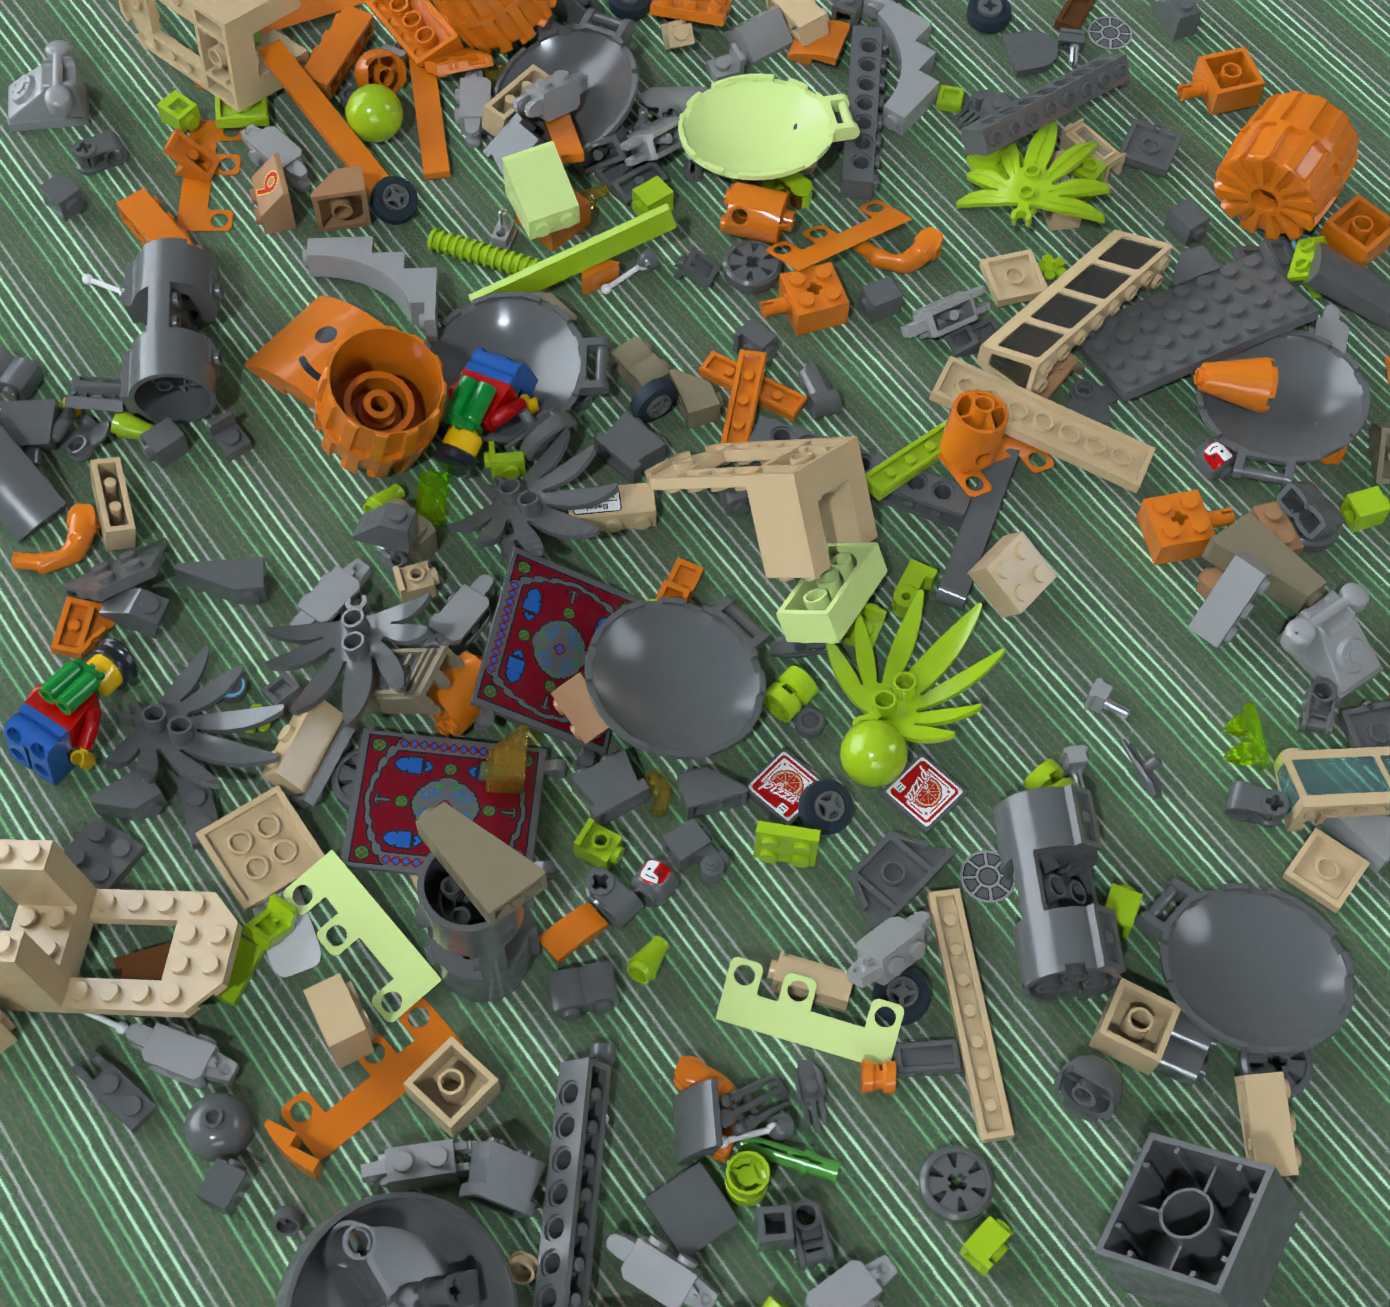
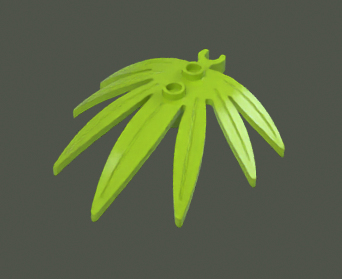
M1053 120L1042 126L1033 136L1026 151L1023 167H1020L1019 152L1015 141L999 150L1000 159L1009 180H1005L998 173L988 169L969 171L966 175L967 180L988 190H979L965 195L956 202V209L1017 206L1011 212L1012 226L1016 225V221L1019 218H1025L1026 227H1030L1032 216L1037 213L1038 209L1104 224L1105 216L1099 210L1084 201L1075 199V197L1110 194L1108 184L1093 179L1080 178L1053 185L1088 159L1098 149V143L1088 141L1070 147L1046 170L1052 158L1058 135L1057 120Z
M919 589L901 622L891 646L882 683L877 682L874 653L860 613L855 620V655L862 684H860L856 673L835 644L825 643L830 665L840 687L851 702L866 714L857 716L852 722V727L865 720H882L896 727L906 741L914 743H939L955 738V731L928 726L945 725L963 720L981 711L982 703L925 712L919 711L942 704L966 691L983 678L1005 655V648H1002L925 693L946 673L960 655L980 617L982 603L975 605L958 620L906 672L905 669L918 638L922 618L924 591Z

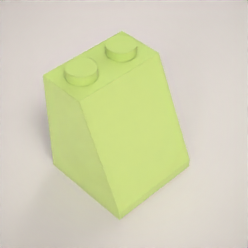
M553 141L502 157L506 195L530 240L544 237L555 231L570 228L580 223L579 204Z

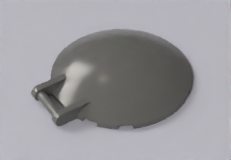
M589 8L578 25H571V29L559 32L557 29L551 30L538 36V41L527 49L522 47L502 70L496 82L492 98L532 64L549 75H552L557 70H565L569 74L577 72L587 74L588 89L580 94L578 108L569 112L584 153L595 148L601 143H591L612 135L623 123L637 95L639 83L638 67L634 55L626 45L635 31V21L627 18L621 20L602 14L598 9ZM598 23L601 25L617 29V31H611L602 27H598L596 25ZM529 117L528 119L537 127L534 132L546 142H550L543 120L537 117Z
M507 291L473 299L474 303L467 305L461 310L457 308L440 323L438 341L428 342L426 345L434 355H438L443 364L442 375L443 380L447 383V397L441 423L447 428L452 425L446 424L443 421L446 415L445 408L449 402L448 388L460 378L461 372L466 367L468 361H471V357L478 347L484 348L490 353H498L509 357L515 362H524L528 365L539 380L530 399L537 397L539 410L533 413V416L553 407L557 408L559 413L568 412L578 396L606 395L609 393L607 355L611 349V340L606 337L582 338L571 317L563 309L542 300L540 296L530 293ZM588 353H596L595 380H587ZM516 415L498 427L493 433L484 430L480 437L483 443L494 441V444H506V440L522 429L525 423L519 415Z
M1292 329L1220 360L1227 361L1259 357L1275 359V362H1272V366L1278 367V385L1274 399L1269 398L1266 406L1271 407L1264 414L1255 413L1201 392L1196 386L1197 407L1204 424L1218 440L1238 453L1232 478L1240 480L1241 477L1280 484L1282 485L1281 488H1285L1288 483L1292 482L1296 464L1328 457L1343 449L1358 435L1369 413L1370 389L1368 381H1365L1360 372L1359 364L1348 352L1343 354L1332 346L1333 342L1321 336ZM1246 459L1283 465L1286 468L1285 473H1279L1244 465Z
M729 595L725 596L712 608L706 605L699 607L685 603V599L674 597H661L658 601L648 602L639 600L618 609L596 630L585 659L584 672L587 691L592 704L603 721L612 731L631 745L653 755L671 759L692 760L714 756L740 742L751 731L761 714L766 694L765 671H762L757 657L759 654L757 651L770 640L772 634L766 628L762 630L734 605L735 600ZM727 613L734 621H736V622H737L745 631H747L753 638L749 637L740 627H738V626H737L729 617H727L725 614Z
M1171 878L1165 884L1164 892L1147 911H1142L1136 917V925L1160 942L1161 971L1165 984L1176 1004L1200 1029L1229 1046L1262 1055L1280 1056L1305 1052L1331 1038L1341 1028L1350 1013L1355 997L1353 984L1355 972L1349 952L1343 950L1336 938L1337 932L1318 912L1291 895L1269 887L1267 891L1249 888V884L1243 883L1223 884L1222 888L1210 891L1204 889L1197 892L1181 880ZM1174 899L1181 904L1165 922L1158 919Z

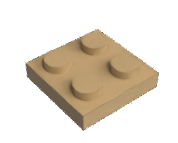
M1031 249L980 260V270L997 308L1034 300L1048 287Z
M1315 828L1281 878L1334 913H1337L1370 862L1318 828Z

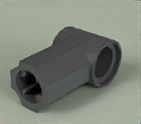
M814 363L806 365L803 370L799 371V380L807 396V407L810 416L815 419L840 413L842 405L839 393L835 388L831 389L822 366H817Z

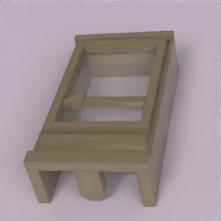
M441 645L440 648L390 649L400 662L406 676L407 687L405 692L401 694L388 685L379 670L376 659H373V689L364 713L439 714L441 709L426 695L432 682L439 689H448L450 687V679L440 669L462 668L465 664L446 645Z

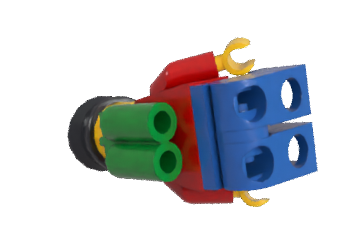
M481 347L474 351L471 361H468L466 367L461 372L460 378L448 388L449 402L445 408L446 415L443 421L446 424L452 425L449 426L442 442L437 443L435 452L430 453L431 458L441 468L458 478H471L473 476V468L479 463L476 456L483 443L480 437L483 431L495 432L498 427L518 415L526 407L531 414L539 410L537 397L530 399L539 380L528 365L524 362H515L509 357L498 353H490Z
M102 639L99 647L92 651L90 660L84 662L77 657L73 661H68L45 683L36 685L24 704L19 708V712L15 713L5 725L4 735L9 756L30 770L33 768L36 774L54 786L76 765L86 770L93 768L95 756L89 750L93 749L102 717L99 699L100 697H108L115 690H123L131 678L138 676L137 665L129 649L116 639ZM76 746L80 747L79 750L72 752L71 756L67 754L70 749H74Z

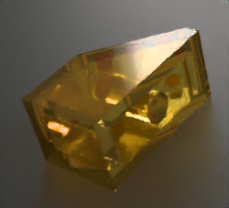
M528 725L519 726L488 750V762H481L480 780H486V792L523 794Z

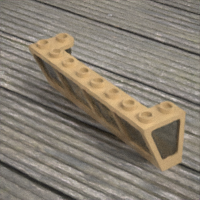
M1116 229L1113 230L981 344L976 363L997 377L1033 393L1040 394L1048 384L1046 378L1054 364L1058 360L1063 361L1075 345L1080 346L1087 338L1088 333L1092 330L1097 331L1109 315L1114 316L1122 303L1126 300H1132L1141 286L1146 292L1159 288L1164 280L1162 276L1163 271L1171 261L1169 255L1173 246L1166 242Z

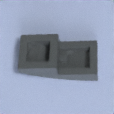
M992 315L971 327L969 324H966L944 334L943 337L955 357H964L979 353L981 344L998 331L1000 326Z

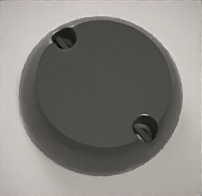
M391 1192L369 1196L347 1205L325 1219L306 1237L291 1258L282 1277L275 1307H422L418 1300V1286L422 1279L442 1276L450 1272L477 1269L481 1306L474 1307H519L510 1268L500 1248L486 1229L475 1218L458 1206L444 1199L416 1192Z

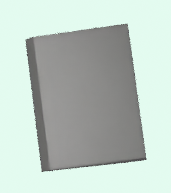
M780 7L762 11L723 32V36L730 43L735 42L739 50L745 53L746 59L753 66L790 47L793 43Z

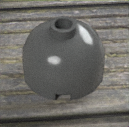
M1082 1055L1071 1059L1064 1065L1054 1080V1090L1056 1094L1059 1091L1061 1092V1095L1065 1098L1062 1104L1077 1117L1095 1123L1098 1118H1105V1122L1111 1118L1123 1098V1081L1118 1071L1105 1059L1095 1055Z
M220 1092L205 1095L195 1102L187 1113L184 1124L186 1140L194 1153L203 1160L213 1162L219 1158L227 1162L229 1158L235 1159L246 1150L252 1141L254 1122L252 1114L244 1102L235 1096Z

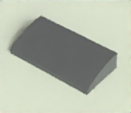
M1319 242L1316 246L1306 285L1390 331V281L1324 243Z
M0 425V521L20 543L65 511L66 502Z

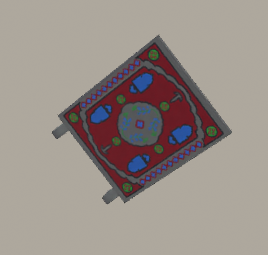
M514 547L469 703L480 708L474 729L484 733L487 728L491 727L495 714L580 747L575 768L579 770L586 766L591 767L594 762V753L600 756L606 754L611 730L587 744L583 740L579 741L573 735L570 729L572 724L566 715L562 716L554 707L553 700L555 699L551 692L579 672L585 671L587 650L592 637L600 625L618 609L642 599Z
M363 729L341 861L347 868L418 876L420 868L431 850L420 838L416 821L426 809L433 806L437 807L445 802L514 850H521L522 855L533 862L544 774L562 779L566 775L567 763L564 759L546 760L547 749L507 745L505 750L503 749L504 744L497 745L495 743ZM534 862L546 872L547 881L553 879L555 867L553 862Z

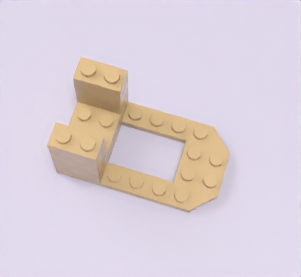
M119 0L122 15L127 22L132 20L139 31L136 37L141 45L211 94L219 97L220 100L237 112L243 111L244 108L252 106L264 97L283 88L258 57L257 50L280 39L301 66L306 65L310 59L308 51L303 46L298 45L276 29L261 35L260 45H255L253 33L302 7L301 0H159L194 24L200 56L161 30L160 14L155 0Z
M857 436L716 443L705 446L706 452L695 455H691L690 451L677 453L644 471L646 481L651 490H664L666 494L675 493L682 489H687L688 493L699 492L705 488H710L711 492H719L734 487L735 491L747 490L766 578H779V581H789L794 578H803L804 581L817 580L823 572L831 568L826 543L871 542L878 537ZM760 460V464H763L761 466L715 468L731 462H737V465H746Z
M0 839V887L18 904L11 930H0V1004L6 1010L189 1018L200 1009L199 1005L213 994L215 997L228 988L243 927L216 892L97 889L53 840ZM93 924L176 926L162 979L137 980L78 977Z

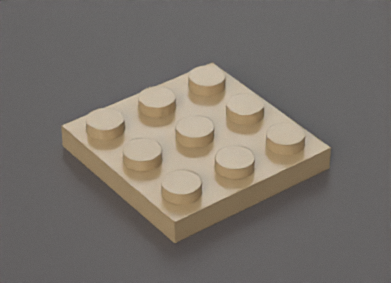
M279 785L195 833L245 914L269 900V897L273 894H279L325 856Z

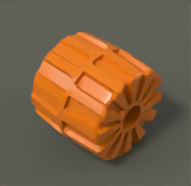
M432 0L441 15L471 49L475 50L477 48L480 52L489 55L497 47H499L501 54L513 51L512 42L518 39L523 45L536 36L533 27L536 25L543 28L552 16L550 9L554 8L557 0Z
M1291 90L1289 93L1275 94L1269 97L1238 133L1217 169L1214 189L1216 197L1223 199L1220 204L1221 208L1231 219L1239 215L1242 218L1239 226L1249 233L1253 234L1257 228L1264 230V239H1279L1280 234L1286 233L1291 241L1299 239L1305 230L1311 232L1342 191L1359 157L1357 147L1360 140L1358 132L1354 130L1349 121L1350 118L1343 110H1339L1329 100L1319 95L1315 96L1303 91Z
M384 325L382 328L372 329L364 327L353 331L352 336L344 342H338L330 352L317 384L314 427L315 430L322 429L324 434L323 441L321 442L323 450L328 456L334 453L342 458L340 465L345 470L355 474L359 467L365 468L367 476L373 478L387 477L390 468H393L396 473L404 472L415 464L418 457L426 452L432 442L443 416L447 397V383L443 380V364L438 355H434L424 344L425 341L416 334L411 335L398 330L397 327Z

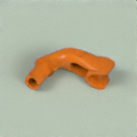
M927 227L920 231L915 237L914 243L900 254H893L883 248H878L868 240L853 246V251L868 260L870 266L899 274H908L920 269L930 260L935 261L940 257L943 234L934 227Z
M74 504L67 516L66 524L69 530L63 547L54 552L41 551L39 554L15 551L11 561L13 569L37 571L38 574L43 575L76 565L83 560L93 543L95 534H98L101 529L94 507L90 504Z
M681 1056L673 1079V1083L678 1090L683 1091L708 1079H717L719 1097L727 1095L728 1092L736 1089L732 1081L719 1071L707 1066L705 1061L694 1056ZM731 1106L727 1108L730 1112L732 1111ZM736 1117L733 1124L739 1121ZM732 1125L728 1128H721L722 1135L727 1137L735 1135L731 1129ZM735 1142L729 1143L726 1148L718 1149L709 1157L718 1162L727 1163Z

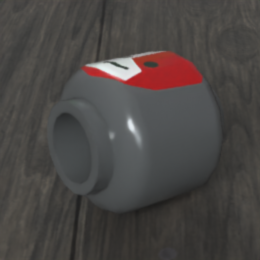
M1210 438L1195 450L1194 464L1208 480L1214 481L1220 478L1224 481L1233 474V466L1237 456L1220 440Z
M664 860L646 861L631 881L632 891L646 907L662 906L665 904L678 884L674 868Z

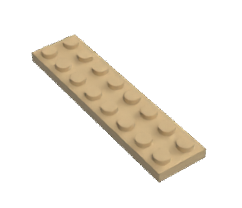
M950 355L929 400L951 409L957 396L965 391L982 390L990 392L1006 404L1010 413L1009 422L1004 434L1137 493L1156 449L1155 447Z

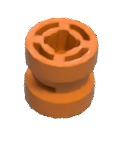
M862 1060L860 1073L861 1093H872L874 1090L881 1089L884 1094H895L896 1061H884L882 1065H879L872 1060Z

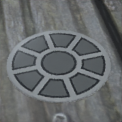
M1111 16L1097 18L1088 27V35L1092 42L1105 49L1123 48L1130 43L1133 35L1130 26L1125 21Z
M988 850L975 852L967 857L961 866L960 880L962 886L976 900L986 903L999 902L1007 898L1015 887V881L1004 879L1000 855L997 852Z

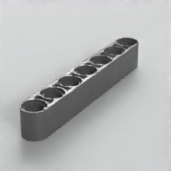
M1011 448L1005 450L1011 457L995 462L982 470V474L989 481L992 489L987 493L972 497L940 582L935 602L963 611L973 584V580L968 575V572L983 557L1020 453L1019 450ZM979 479L975 491L983 488L984 484L981 479Z

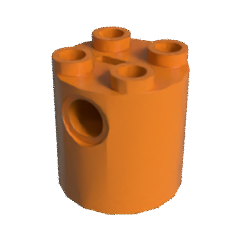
M737 181L732 183L731 188L726 191L724 205H727L728 208L726 215H722L719 230L728 235L759 240L774 245L780 242L783 231L792 232L796 211L788 209L790 198L788 192Z
M982 390L965 391L954 400L939 447L942 456L952 465L956 472L980 471L993 464L1009 422L1010 413L1006 404L996 395Z
M462 652L458 656L465 663L462 668L442 670L450 679V687L448 689H439L432 682L426 693L441 709L439 714L429 715L436 721L434 724L436 730L444 737H448L450 734L460 737L476 721L480 708L469 703L480 668L481 656Z

